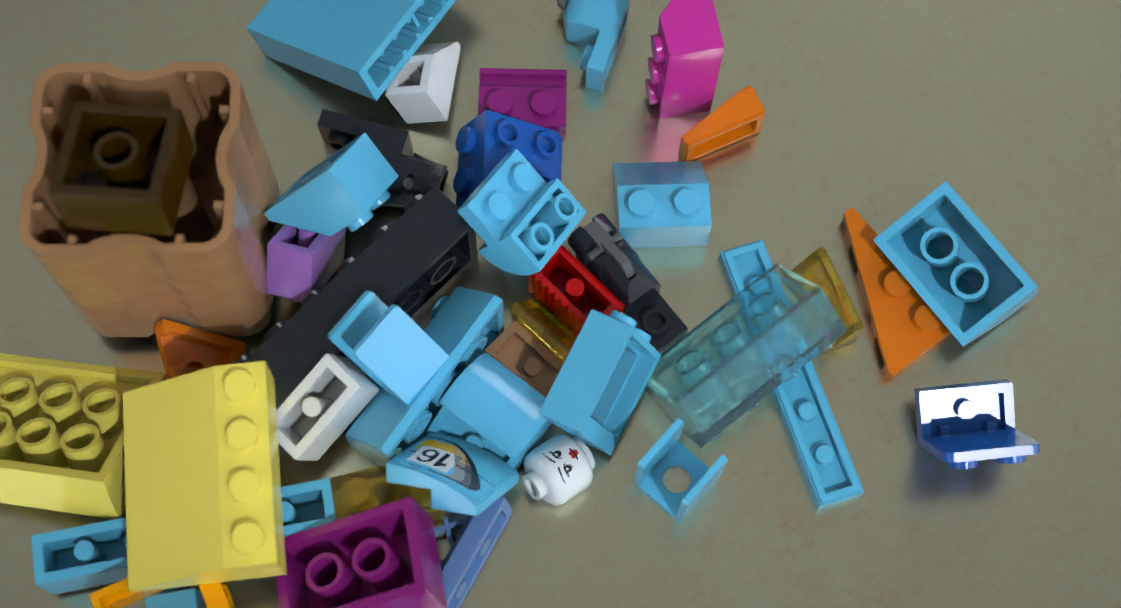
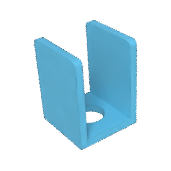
M366 290L328 333V339L379 387L407 405L411 403L450 357L397 305L388 307L370 290Z
M680 418L670 426L639 461L633 481L634 485L679 523L685 519L720 479L728 461V458L722 454L709 468L679 442L685 422ZM679 467L689 474L690 486L686 491L673 493L664 486L663 475L668 469Z

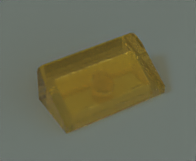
M821 247L789 272L787 278L822 351L830 353L855 343L864 325L826 249Z
M531 299L515 302L511 306L512 322L516 320L564 363L577 337H573V333L567 331V327L564 324H560V321L554 318L538 301Z

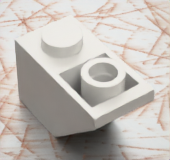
M458 42L421 45L387 87L385 96L407 124L448 120L461 48Z

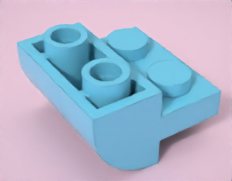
M518 149L507 153L457 210L484 241L478 252L499 269L521 276L540 272L587 213L558 178L546 183Z
M486 352L476 358L447 390L439 402L443 406L425 434L429 435L434 432L449 435L477 445L494 454L517 471L525 455L537 446L551 425V422L538 414L546 398Z

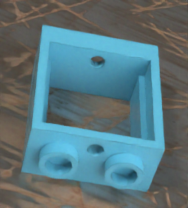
M591 309L538 414L572 438H579L585 444L611 456L661 354L649 343L652 337L636 328L637 322L634 319L616 310H611L607 316Z

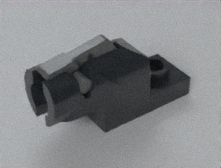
M322 109L317 126L323 142H326L327 146L338 151L363 133H366L399 177L387 189L391 196L381 206L405 208L414 196L418 194L425 195L433 186H436L444 194L448 179L447 165L436 163L415 152L413 156H410L413 147L409 131Z
M599 213L593 216L591 223L584 228L579 226L572 232L568 238V245L575 252L577 260L625 305L623 307V314L634 319L637 322L636 328L652 337L649 343L659 353H662L687 334V326L659 294L660 283L642 263L635 250L622 237L605 214Z

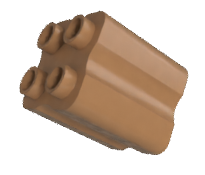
M171 62L164 67L149 71H127L113 67L108 63H61L51 66L41 73L33 87L29 127L36 141V162L29 180L22 188L18 225L19 236L24 245L96 333L105 337H149L155 333V323L162 319L221 336H248L261 331L269 323L273 313L274 295L268 293L266 278L267 243L269 235L277 223L269 221L264 212L278 199L279 186L236 72L229 66L219 62ZM74 101L182 110L195 147L173 236L66 227L48 194V190Z

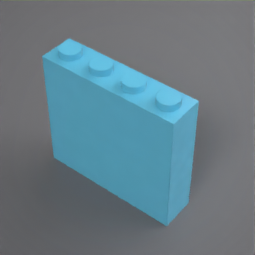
M269 0L246 29L265 56L377 101L456 0Z

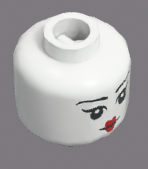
M557 434L525 455L523 463L525 475L522 476V482L526 491L535 500L543 499L548 504L559 506L590 486L595 461L591 451L582 440L576 437L570 438L566 435Z

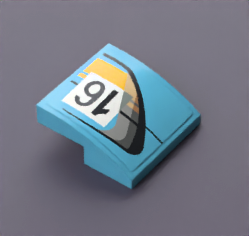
M434 432L386 463V482L430 489L432 509L478 516L519 482V473L494 454L462 439Z

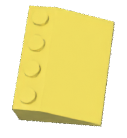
M0 353V503L113 520L121 518L126 510L123 392L167 380L166 374Z
M257 361L212 366L123 392L128 591L140 592L286 575L275 382L266 362Z

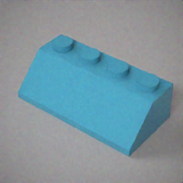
M457 286L450 297L444 295L438 300L430 314L432 321L424 332L450 357L409 405L376 384L380 389L378 393L346 428L348 432L345 436L350 448L386 472V463L427 436L425 433L443 406L439 402L458 376L476 358L482 355L483 351L505 330L503 300L498 296Z

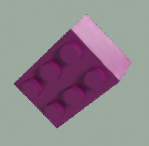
M411 496L284 537L286 575L276 576L279 608H447L433 519Z

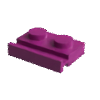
M480 68L478 115L487 109L566 135L567 70Z

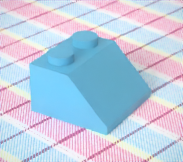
M363 133L302 174L264 212V215L269 221L327 236H333L345 227H348L353 232L373 217L371 211L379 207L391 196L387 189L399 176L367 134Z
M702 161L613 163L616 228L632 248L707 246L712 221L709 182Z

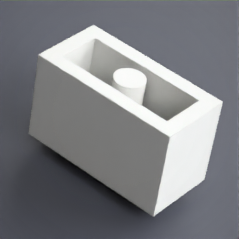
M326 353L277 409L278 443L296 461H318L380 389L347 357Z

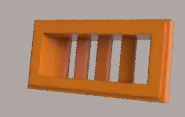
M751 85L740 90L681 137L678 154L680 161L695 160L760 132L766 110Z

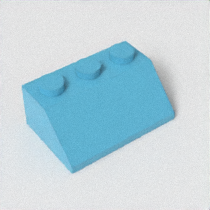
M947 181L942 183L873 239L963 347L1005 321L1039 294L1036 283Z

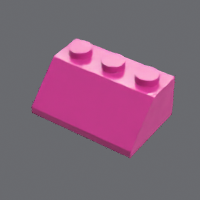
M671 0L659 16L657 34L651 35L653 57H648L650 78L645 79L649 105L656 104L659 120L711 110L725 48L713 0Z

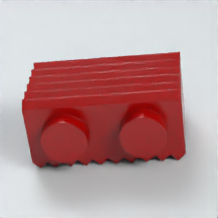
M562 244L540 272L529 275V293H535V299H541V306H548V312H554V318H561L560 324H567V331H573V337H578L591 309L607 316L611 310L624 312L623 307L625 305Z

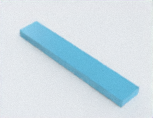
M763 239L720 252V263L817 510L861 496L864 493V489Z

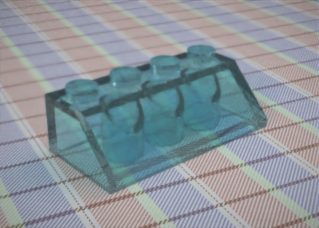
M776 263L664 351L645 390L673 423L678 418L685 422L682 433L701 448L709 441H713L721 436L725 428L745 412L756 408L761 400L780 384L791 380L798 370L815 356L830 349L834 341L846 333L847 329L823 288Z

